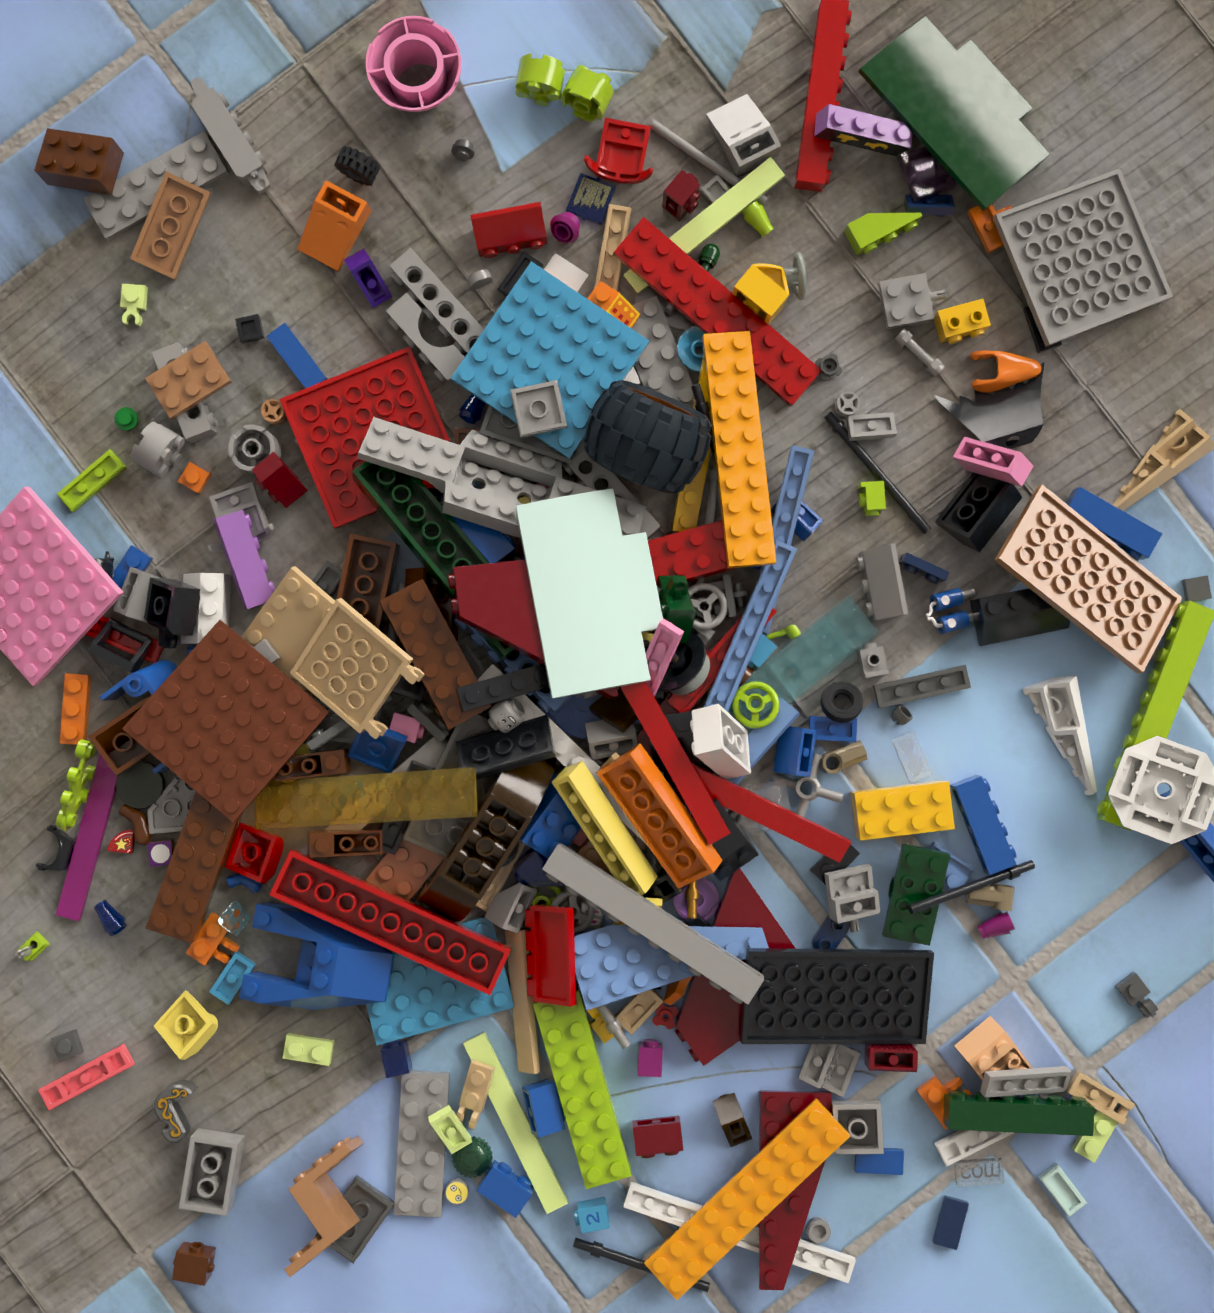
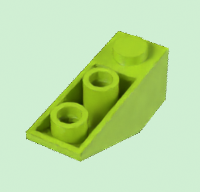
M867 213L847 224L844 233L856 255L863 252L867 255L877 249L878 244L882 242L887 244L895 240L900 232L905 230L908 233L918 227L917 223L921 219L922 214Z

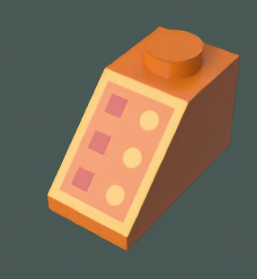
M599 281L587 298L631 329L641 316L618 291Z

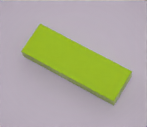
M109 449L59 491L57 496L71 512L75 513L127 467L115 452Z

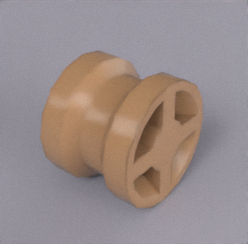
M269 399L262 404L261 415L270 424L281 425L286 421L287 416L280 401Z

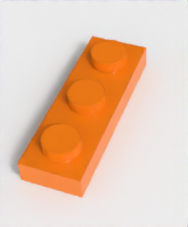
M65 673L60 744L77 745L81 739L87 740L91 675Z

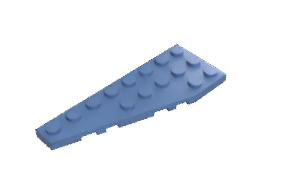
M609 925L574 936L575 975L586 1011L695 976V974L688 970L689 965L683 961L677 963L667 956L669 952L660 947L658 950L648 944V938L641 934L636 936L626 929L628 925ZM689 926L740 960L746 959V948H769L762 928Z

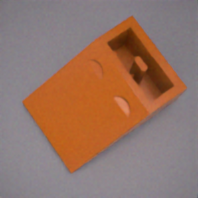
M326 180L314 201L297 250L339 272L372 212L368 203Z

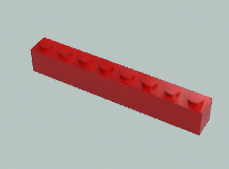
M821 0L818 7L795 189L822 192L824 185L829 184L831 170H827L828 161H832L834 147H830V140L814 137L816 113L828 104L840 106V102L836 101L837 93H841L843 79H840L839 75L840 71H844L846 56H842L843 48H847L849 33H845L846 25H850L852 11L848 10L849 1Z

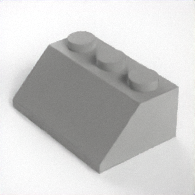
M895 543L861 551L859 557H857V567L863 573L864 580H861V589L863 594L867 595L868 603H865L867 617H871L872 622L908 614Z

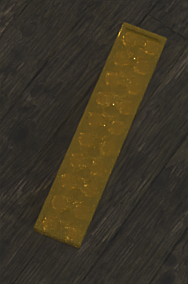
M474 767L294 779L278 782L270 781L256 797V829L477 817L476 768Z

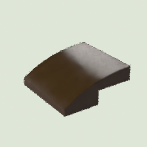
M619 687L617 697L608 699L602 696L589 709L592 714L624 733L639 719L621 687Z

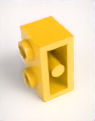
M983 298L939 310L934 315L940 343L948 341V344H954L962 341V337L969 335L971 338H976L984 335V331L991 326Z

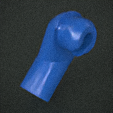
M239 873L227 877V883L230 888L242 884L250 889L252 893H257L262 889L261 883Z

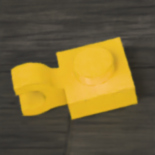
M597 1008L587 1010L590 1016L594 1018L590 1022V1026L605 1044L614 1037L613 1033L610 1035L605 1027L607 1024Z

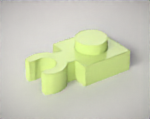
M122 284L120 307L127 309L122 316V322L125 325L129 326L131 317H135V324L137 326L142 325V317L139 314V310L146 311L148 287L145 285Z

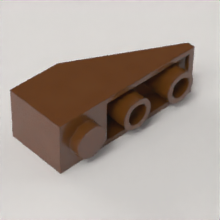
M349 748L293 755L275 775V782L351 772L350 757H347Z
M382 830L307 831V855L310 858L383 854Z

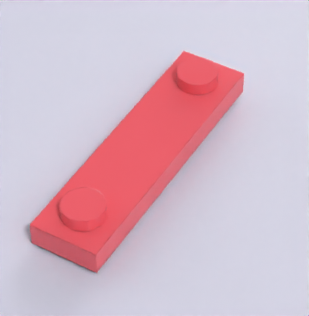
M122 1044L41 1087L38 1091L48 1111L132 1067L135 1063L126 1045Z

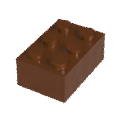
M47 128L34 171L47 185L112 195L124 152L111 137Z

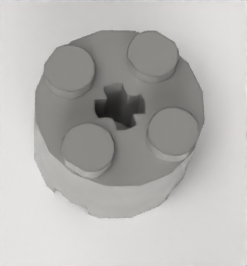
M151 422L140 433L144 437L139 446L134 444L131 460L152 474L164 478L172 465L174 467L177 466L180 462L182 455L179 452L185 443V438L162 424Z
M243 426L235 435L231 436L228 444L229 456L234 464L252 475H255L252 469L272 452H275L281 458L279 441L261 426ZM256 446L259 448L256 454L251 453L252 449H256Z

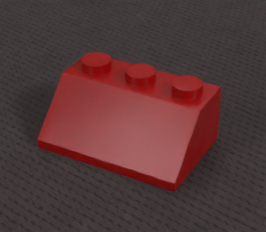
M541 202L470 215L480 257L493 258L498 253L503 252L515 254L520 252L521 249L529 247L532 250H536L548 244Z

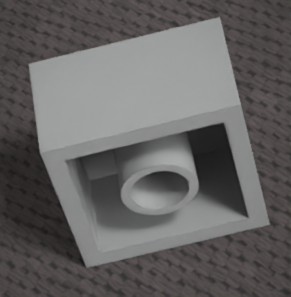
M879 1099L832 1100V1116L850 1134V1137L834 1151L835 1155L884 1154L882 1113Z

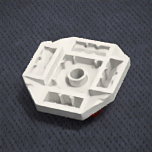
M1156 736L1124 750L1108 796L1123 827L1168 844H1174L1207 830L1214 812V766L1206 753ZM1164 783L1169 786L1170 794L1167 797H1162L1157 793L1159 784Z

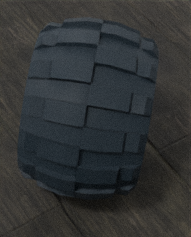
M618 380L612 382L609 389L604 390L595 402L587 421L585 433L587 443L584 448L588 456L595 463L627 480L657 491L678 493L683 491L686 484H690L700 471L709 450L711 440L709 431L712 425L704 414L676 399L636 383Z

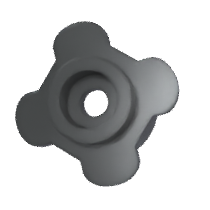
M830 354L823 359L818 358L815 365L821 369L820 378L822 380H828L829 377L833 375L839 376L842 373L837 355Z

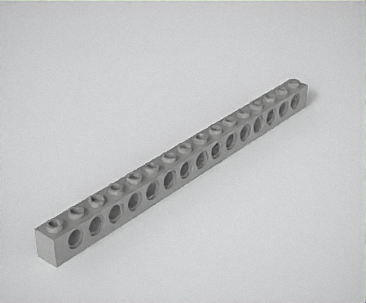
M410 247L390 265L393 272L391 277L399 286L403 284L409 290L406 293L416 303L419 301L424 307L422 310L425 316L430 321L432 319L436 320L439 324L437 328L445 338L450 336L455 342L452 345L462 355L464 353L467 355L484 329ZM413 275L421 276L417 283L409 282ZM435 292L436 297L433 300H426V294ZM444 309L452 310V314L447 318L440 316ZM460 326L468 328L464 335L456 334V329ZM584 440L577 448V452L572 457L570 465L562 464V468L569 476L574 474L579 480L577 484L595 489L596 482L605 481L608 485L607 489L613 488L616 497L640 504L611 471L591 460L585 451L586 442ZM587 463L592 466V471L589 474H582L579 471V467ZM645 509L639 533L646 532L648 540L660 529V525Z

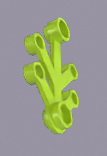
M84 739L78 742L75 750V757L81 759L79 767H71L67 774L69 791L65 790L60 799L62 809L57 815L56 826L60 827L62 831H68L69 828L74 827L77 820V814L75 813L82 802H87L90 789L83 787L88 779L93 780L96 769L95 766L91 765L86 767L88 758L92 759L94 757L96 747L91 741Z

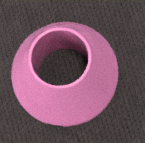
M405 16L387 23L378 31L379 34L372 44L370 43L367 50L366 72L373 90L385 103L402 111L424 112L440 105L452 94L460 79L462 61L459 47L452 34L446 28L444 29L430 18ZM425 64L436 69L434 76L423 85L406 86L399 82L401 74L410 66Z

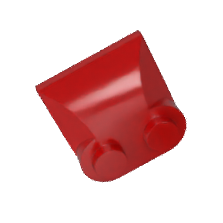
M240 822L224 867L259 883H267L275 875L284 849L283 839L277 834H270Z

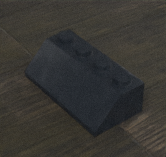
M1030 588L970 600L979 646L1068 629L1070 626L1069 619Z

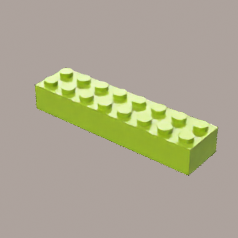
M576 986L575 1006L568 1007L533 1002L585 1188L590 1189L631 1177V1163L579 986Z

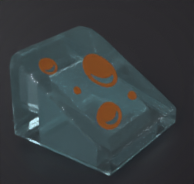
M235 900L219 917L218 923L236 937L250 922L251 918Z

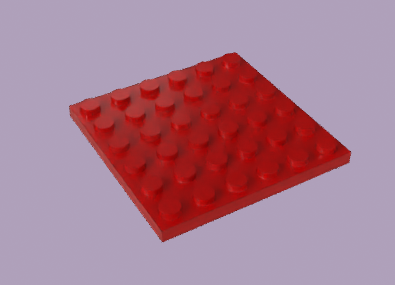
M410 346L280 399L334 529L379 512L353 481L352 474L354 469L365 462L358 459V452L373 417L450 442ZM420 479L429 490L435 488L428 481Z

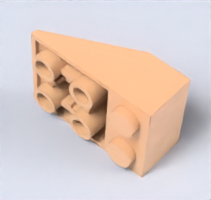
M991 1016L954 1045L982 1081L985 1071L1032 1068L1008 1034Z

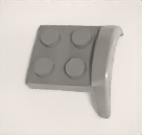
M249 482L209 497L216 518L243 510L244 514L250 516L253 526L250 528L252 537L256 536L259 543L274 535V526L272 523L268 524L255 482ZM221 543L208 545V551L224 552Z

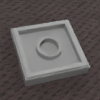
M557 380L510 390L520 438L567 429Z

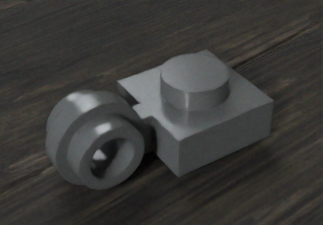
M1132 972L1115 985L1129 1005L1133 1006L1137 1002L1140 1003L1137 1008L1144 1017L1148 1018L1151 1016L1153 1018L1156 1015V1011H1158L1157 1006L1151 999H1144L1150 993V990L1137 973Z

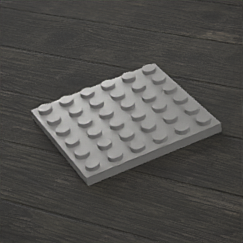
M1120 168L1003 211L993 217V221L1046 347L1173 297Z

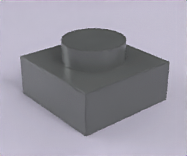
M77 1029L51 1038L58 1061L78 1055L84 1051Z

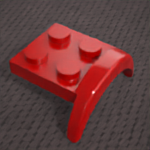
M605 118L597 162H594L589 156L585 155V165L593 174L608 181L623 184H638L646 181L653 173V168L643 171L651 126Z

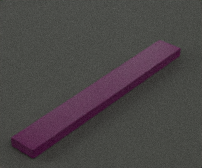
M101 754L98 758L56 911L57 916L80 921L82 918L117 791L116 782L118 776L114 774Z

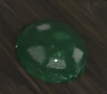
M473 1136L471 1137L472 1143L452 1155V1163H454L456 1171L460 1172V1175L469 1178H476L486 1173L493 1158V1152L488 1142H485L480 1137Z

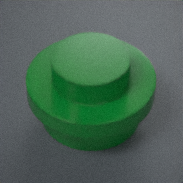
M123 407L116 412L114 420L118 428L130 431L138 425L139 417L132 408Z

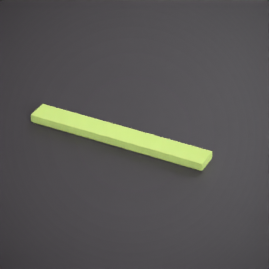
M769 157L669 239L685 253L690 254L781 181L785 174L775 161ZM631 270L623 275L637 295L649 286Z
M485 1031L464 1041L463 1045L471 1061L474 1059L495 1067L488 1096L546 1213L548 1214L568 1204V1199L537 1136L531 1133L529 1120Z

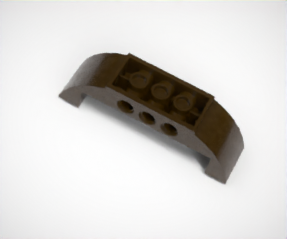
M542 760L499 773L431 882L429 880L426 881L415 900L456 923L461 922L479 900L482 899L531 822L551 781L555 765L547 760Z

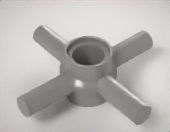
M813 753L810 777L803 776L795 780L775 774L773 778V783L795 789L797 796L800 798L796 814L804 818L809 801L815 800L819 796L841 803L844 795L821 787L816 776L822 755ZM808 781L814 786V790L810 795L804 794L802 790L803 784Z

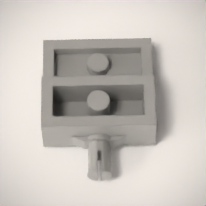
M926 273L880 281L878 283L887 329L902 326L913 327L931 323L935 319L932 308L933 301L946 299L945 289L931 292L928 287Z
M866 863L824 873L829 918L837 924L849 921L850 932H859V918L880 914L878 890L874 889L871 865Z

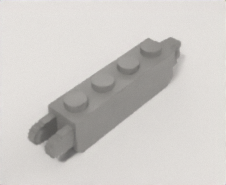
M199 77L193 78L190 86L197 96L192 102L193 109L240 182L245 185L251 184L260 195L272 188L266 176L268 172L263 166L267 163L260 151L255 153L251 146L255 143L248 132H241L239 126L242 123L235 112L230 114L227 110L230 104L223 93L218 95L213 87L209 89Z

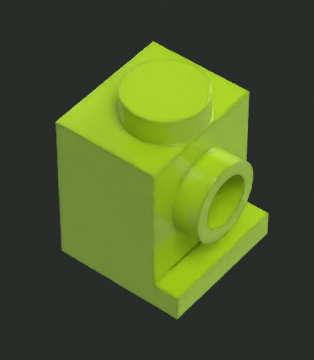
M884 481L860 482L857 485V490H862V493H859L858 501L859 507H863L865 516H879V512L886 509Z

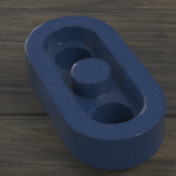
M828 915L812 939L813 949H836L849 930V921L843 922L842 926L836 929L834 928L835 922ZM825 940L828 941V947L822 948L821 943Z

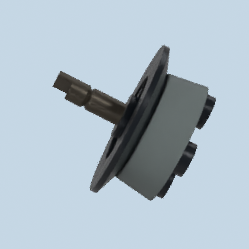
M691 632L687 643L678 644L658 689L670 691L677 695L691 694L705 681L709 673L710 661L706 655L705 644L698 635Z

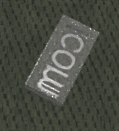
M1002 1158L959 1160L954 1163L957 1187L1005 1184Z

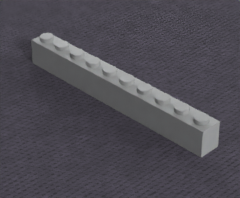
M559 843L542 868L547 872L545 876L556 883L561 881L567 885L565 889L576 896L581 894L587 898V904L595 909L602 908L607 912L606 916L617 923L619 920L628 925L626 929L634 935L639 936L641 934L648 938V944L658 950L660 947L669 952L667 956L675 962L680 963V961H683L689 965L688 970L699 977L702 974L710 979L709 984L716 989L721 990L724 988L730 992L729 996L734 1001L740 1004L742 1002L749 1004L763 983V974L564 844Z

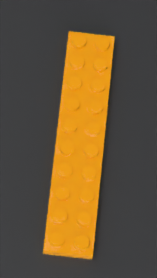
M750 331L703 334L702 343L727 568L774 565L777 562Z
M815 1098L645 1260L644 1264L670 1294L678 1300L850 1137V1134Z

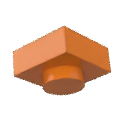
M189 461L178 482L201 494L212 474Z

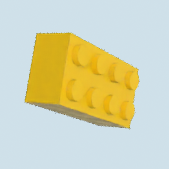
M940 780L850 791L855 836L860 841L955 829L948 781Z

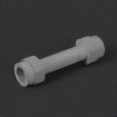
M904 328L895 337V340L901 347L905 345L928 367L926 370L935 377L945 366L938 358L934 360L912 339L913 335Z

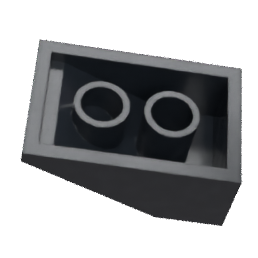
M692 711L665 715L690 761L702 767V761L692 751V742H694L693 732L690 727ZM649 739L653 762L661 772H664V777L670 786L675 788V783L672 782L669 772Z
M714 798L713 802L731 834L712 844L722 858V862L713 874L719 881H722L759 854L747 834L718 799Z

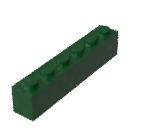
M952 1091V1094H944L943 1123L949 1130L1093 1136L1094 1106L1086 1098L1078 1096L1071 1097V1100L1062 1099V1097L1049 1095L1047 1099L1032 1094L1023 1095V1098L1014 1096L985 1098L980 1092H977L976 1095H967V1093L962 1091Z

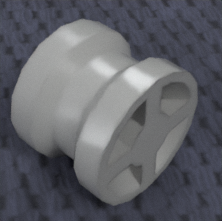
M844 392L835 401L834 410L839 417L847 418V416L854 415L860 407V400L855 393Z

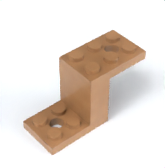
M359 1136L353 1139L347 1137L345 1140L337 1143L330 1149L332 1153L329 1152L312 1164L313 1167L303 1171L293 1179L295 1184L288 1189L319 1233L307 1246L289 1259L291 1264L284 1269L289 1277L302 1269L360 1221L327 1174L364 1144Z

